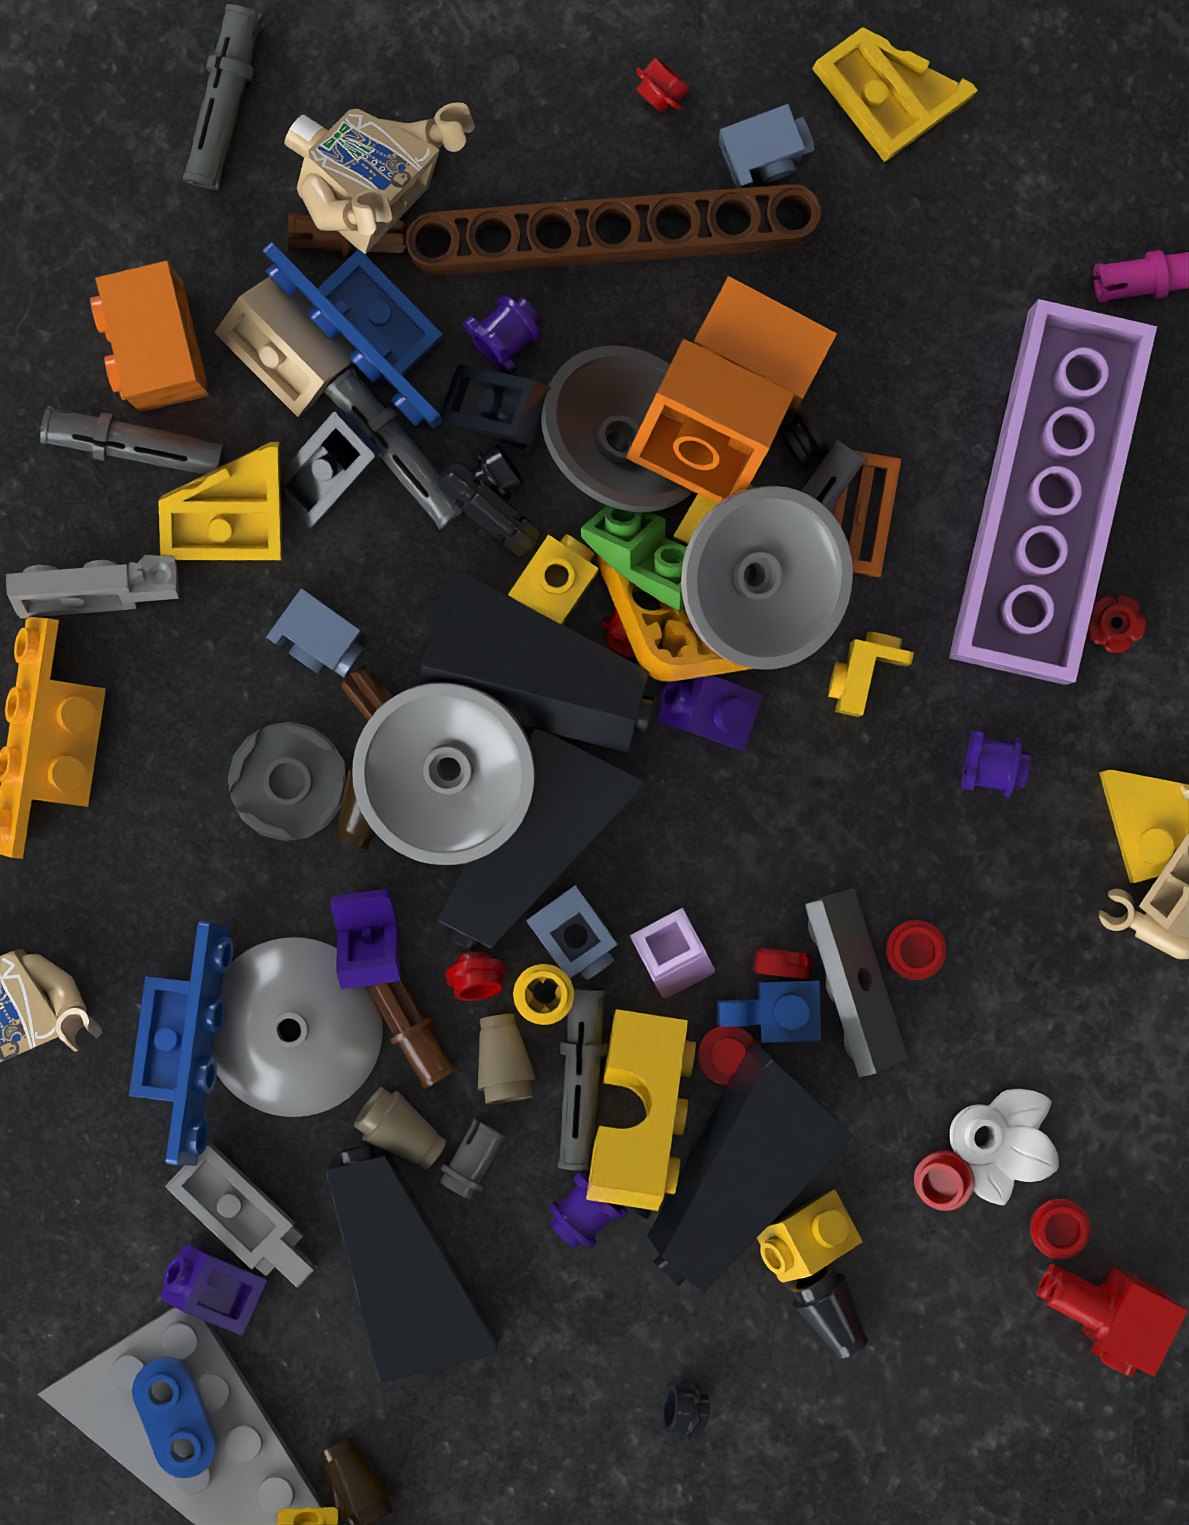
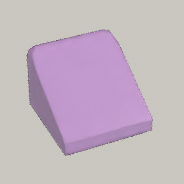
M683 908L630 935L653 982L664 999L711 976L715 972Z

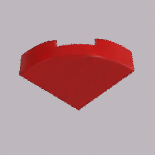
M759 947V950L755 951L753 971L767 975L812 979L815 958L811 957L812 954Z

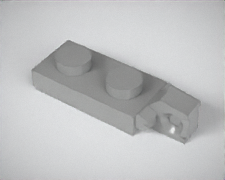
M144 555L138 563L130 562L128 565H118L116 562L109 560H95L84 564L83 568L62 570L49 565H34L24 569L23 573L6 574V589L17 616H20V618L137 609L136 602L179 599V577L177 564L173 556Z
M210 1141L207 1142L204 1152L198 1155L197 1166L184 1165L165 1186L250 1269L256 1267L267 1276L276 1267L291 1283L299 1287L317 1268V1265L296 1245L304 1237V1234L294 1226L295 1222Z

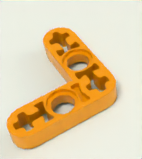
M596 554L598 566L637 661L642 668L649 671V676L660 681L673 682L753 669L730 662L712 651L698 636L684 609L678 611L659 601L661 606L659 610L649 611L641 608L634 601L632 593L643 590L622 576ZM661 640L664 649L658 650L657 646ZM670 652H676L677 656L672 657Z

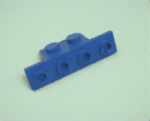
M270 242L263 249L267 259L272 263L265 270L266 274L287 296L291 297L298 290L314 306L307 313V316L329 339L333 340L340 333L356 349L349 356V359L372 383H375L382 376L398 392L390 401L414 426L424 419L433 429L437 428L443 422L440 414L414 389L404 376L444 338L443 334L359 249L317 289Z
M199 921L190 982L145 976L129 1096L173 1102L166 1163L172 1165L197 1166L198 1155L204 1152L208 1141L209 1125L207 1119L203 1118L206 1094L212 1092L217 1076L216 1060L211 1058L214 1035L220 1032L225 1017V1003L223 998L220 997L223 973L228 972L233 958L232 939L228 937L229 926L213 922Z

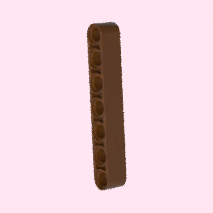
M790 184L438 211L422 214L412 221L407 230L406 244L411 260L417 269L432 276L786 250L801 247L811 240L820 221L821 207L818 198L810 189L802 185ZM796 204L807 213L808 224L799 230H788L778 222L776 211L783 205ZM729 208L738 209L748 218L749 227L741 234H727L717 225V215ZM668 213L680 214L688 221L690 229L682 238L676 240L667 239L657 230L656 223L659 218ZM614 217L625 221L630 229L627 239L618 244H608L601 240L597 235L596 229L603 220ZM550 222L561 223L570 231L571 237L560 248H547L541 245L537 239V233L542 226ZM493 226L503 228L511 236L507 248L495 254L485 252L477 244L481 232ZM439 231L451 239L450 247L445 254L437 258H429L419 252L418 243L428 232Z

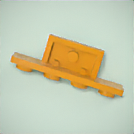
M27 617L25 628H21L18 632L14 646V657L16 662L19 663L16 687L10 690L5 706L6 720L10 723L7 746L3 747L0 751V855L11 858L23 859L32 799L88 807L106 689L50 680L59 620Z

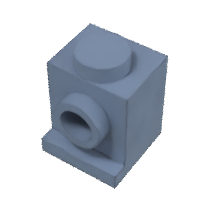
M788 104L720 129L718 139L736 189L751 188L753 184L752 179L761 177L763 184L785 178L796 171L794 163L800 162L803 155L815 150L805 119L803 117L794 119Z
M303 589L299 590L266 637L281 648L287 639H290L295 643L289 651V654L317 674L325 664L343 678L351 672L365 651V648L358 644L364 633Z
M576 884L526 920L557 965L569 978L580 973L583 979L587 981L615 961L608 951L618 945L617 941ZM578 924L586 929L588 938L582 946L572 947L566 943L564 932L570 925Z

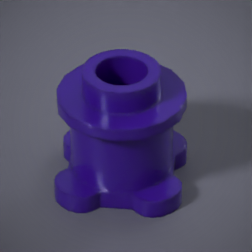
M500 295L496 300L497 307L480 323L472 316H468L462 322V325L470 334L473 346L480 355L498 366L503 373L512 375L517 370V367L511 359L529 342L537 344L542 337L537 327L542 323V320L537 311L524 298L517 296L512 300L506 295Z
M972 730L961 779V788L973 790L974 785L1003 790V797L1010 798L1014 787L1024 788L1026 785L1031 753L1021 751V739L1015 738L1013 743L984 738V732Z
M579 1171L573 1177L577 1186L561 1203L554 1201L549 1207L555 1216L550 1222L551 1227L573 1248H577L581 1242L593 1248L597 1244L595 1236L611 1219L616 1220L618 1217L623 1219L628 1213L624 1205L586 1200L590 1175L588 1171L584 1174Z

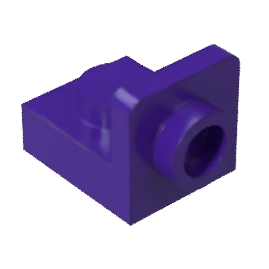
M186 1243L183 1245L180 1254L171 1260L165 1271L163 1279L164 1289L161 1293V1299L182 1312L243 1336L267 1279L209 1255L197 1247Z

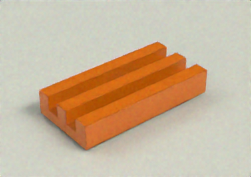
M855 451L865 458L867 462L865 465H862L849 539L853 573L880 578L901 459ZM875 468L886 469L870 562L861 561L859 556ZM848 487L831 511V514L840 526L842 525Z

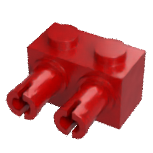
M1050 1264L1037 1289V1295L1045 1299L1047 1306L1082 1323L1081 1330L1093 1342L1090 1350L1101 1357V1362L1132 1378L1137 1369L1155 1377L1188 1312L1187 1309L1166 1292L1115 1266H1112L1105 1282L1098 1287L1073 1273Z

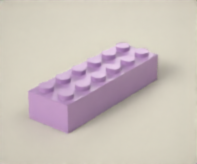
M1040 299L1029 309L951 646L950 659L1062 685L1076 682L1157 326Z

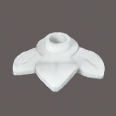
M1010 1089L1002 1092L989 1106L982 1104L971 1105L963 1109L953 1119L950 1126V1143L954 1152L971 1166L975 1179L973 1191L979 1197L991 1203L1005 1205L1012 1194L1014 1180L1024 1182L1041 1181L1057 1171L1059 1168V1158L1056 1148L1047 1135L1038 1130L1052 1104L1048 1097L1033 1090ZM987 1126L989 1131L988 1137L983 1145L977 1146L974 1139L975 1133L980 1127Z

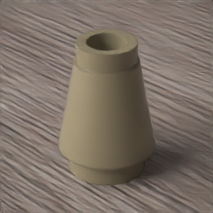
M501 1014L481 1018L478 1090H484L486 1104H500L532 1098L531 1083L536 1082L537 1079L519 1027L516 1025L515 1014Z
M380 1087L370 1097L354 1123V1127L364 1133L363 1141L413 1164H418L425 1170L436 1161L446 1144V1140L438 1135V1132L398 1091L391 1094L383 1087Z

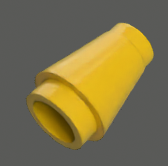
M549 964L534 965L526 969L515 983L513 992L515 1006L519 1013L532 1023L548 1025L558 1022L567 1015L572 1007L574 1000L572 982L567 974L556 966ZM545 980H548L556 986V997L552 1001L544 1002L536 997L534 988L539 981L544 983Z

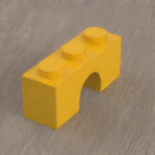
M616 1009L610 1029L603 1083L623 1086L634 1091L644 1103L646 1119L637 1126L628 1129L599 1126L594 1141L586 1200L658 1211L664 1194H675L680 1158L670 1156L672 1135H683L688 1108V1099L678 1098L680 1076L689 1078L691 1076L696 1042L685 1040L687 1020Z

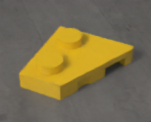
M864 27L819 58L812 67L813 71L884 162L888 161L969 101L978 91L971 82L963 78L959 83L928 68L930 61L910 51L895 49L887 39Z
M269 442L162 495L158 501L161 556H173L175 560H281L283 542L280 442Z
M1116 770L1099 772L1130 883L1160 876L1189 833V801L1185 799L1180 790V785H1183L1188 790L1189 785Z

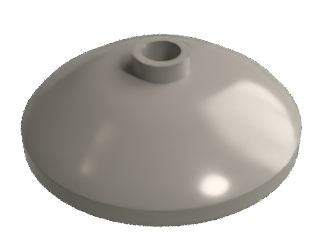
M772 485L751 487L738 491L719 502L706 514L695 529L687 546L682 566L681 588L683 602L688 618L698 636L712 651L722 658L753 669L766 670L787 667L802 661L816 652L826 643L840 624L851 595L853 566L850 548L840 524L819 501L806 493L787 487ZM752 563L756 574L752 582L747 584L744 579V571Z
M450 682L428 683L409 688L381 706L369 719L358 739L352 769L355 796L359 808L372 830L397 852L411 859L436 865H456L477 860L490 854L505 843L518 829L529 810L536 776L535 761L529 739L515 716L491 695L468 685ZM445 757L456 759L461 768L459 776H446L441 770V760Z
M288 937L275 939L247 950L231 963L227 973H223L220 997L223 998L225 1003V1017L220 1032L214 1035L211 1058L216 1060L217 1075L224 1085L235 1096L251 1107L272 1115L284 1117L318 1114L348 1099L361 1087L372 1072L382 1047L384 1034L383 1015L369 992V986L340 988L336 973V947L309 938ZM291 1018L300 1024L301 1034L297 1040L288 1041L281 1036L279 1026L284 1019Z

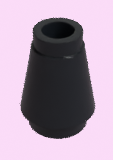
M829 1264L812 1276L797 1279L793 1283L791 1291L795 1296L793 1301L794 1308L828 1347L834 1351L837 1358L850 1357L866 1346L868 1338L864 1333L844 1274H837L833 1266Z

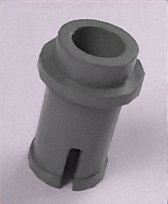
M473 1118L472 1125L450 1164L443 1163L440 1168L445 1172L440 1183L471 1200L476 1190L479 1192L483 1191L485 1186L480 1182L502 1143H505L507 1136Z

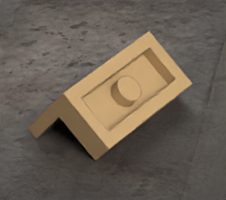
M268 277L239 296L214 333L299 417L314 405L332 379L354 364L349 359V356L356 349L340 333L333 340L329 339L307 316V313L314 306L298 290L291 297L287 296Z

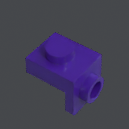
M713 675L667 682L661 695V709L658 715V722L744 751L763 694Z
M380 889L332 897L331 910L337 929L336 973L340 988L374 986L401 981L400 929L391 892L388 889Z

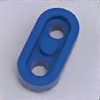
M173 1357L155 1358L145 1364L134 1379L132 1396L159 1466L166 1473L177 1478L195 1477L207 1469L216 1454V1432L190 1368L181 1360ZM157 1381L167 1382L173 1390L172 1398L167 1401H160L155 1398L152 1393L153 1383ZM179 1438L190 1440L195 1447L194 1455L188 1458L179 1456L174 1450V1441Z

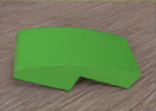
M606 505L581 527V537L622 576L646 593L678 611L685 607L681 588V574L687 547L665 537V518L652 512L626 511Z

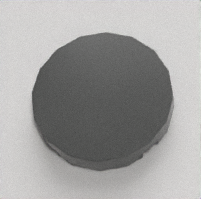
M294 722L268 725L249 735L233 755L228 774L231 800L242 821L260 835L282 841L309 838L328 827L341 810L347 781L346 763L335 743L316 728Z

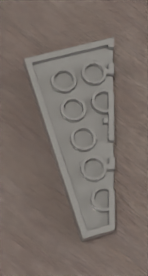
M176 1307L158 1316L45 1387L37 1394L194 1525H277L278 1511L281 1509L325 1508L212 1324L182 1312ZM158 1357L179 1359L190 1368L216 1432V1454L207 1469L195 1477L177 1478L169 1475L159 1466L133 1400L132 1386L136 1375L145 1364ZM157 1381L153 1383L152 1393L155 1398L160 1401H167L172 1398L173 1390L167 1382ZM179 1438L174 1441V1450L179 1456L188 1458L194 1455L195 1447L190 1440Z

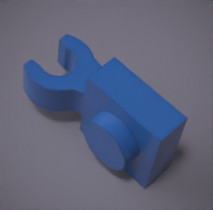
M819 980L757 981L758 999L716 1000L717 1025H720V1027L759 1025V1041L761 1043L821 1041Z

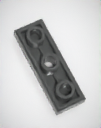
M855 887L805 904L809 917V935L818 946L827 974L826 989L831 1000L836 1003L845 1032V1050L854 1061L859 1077L876 1074L908 1059Z

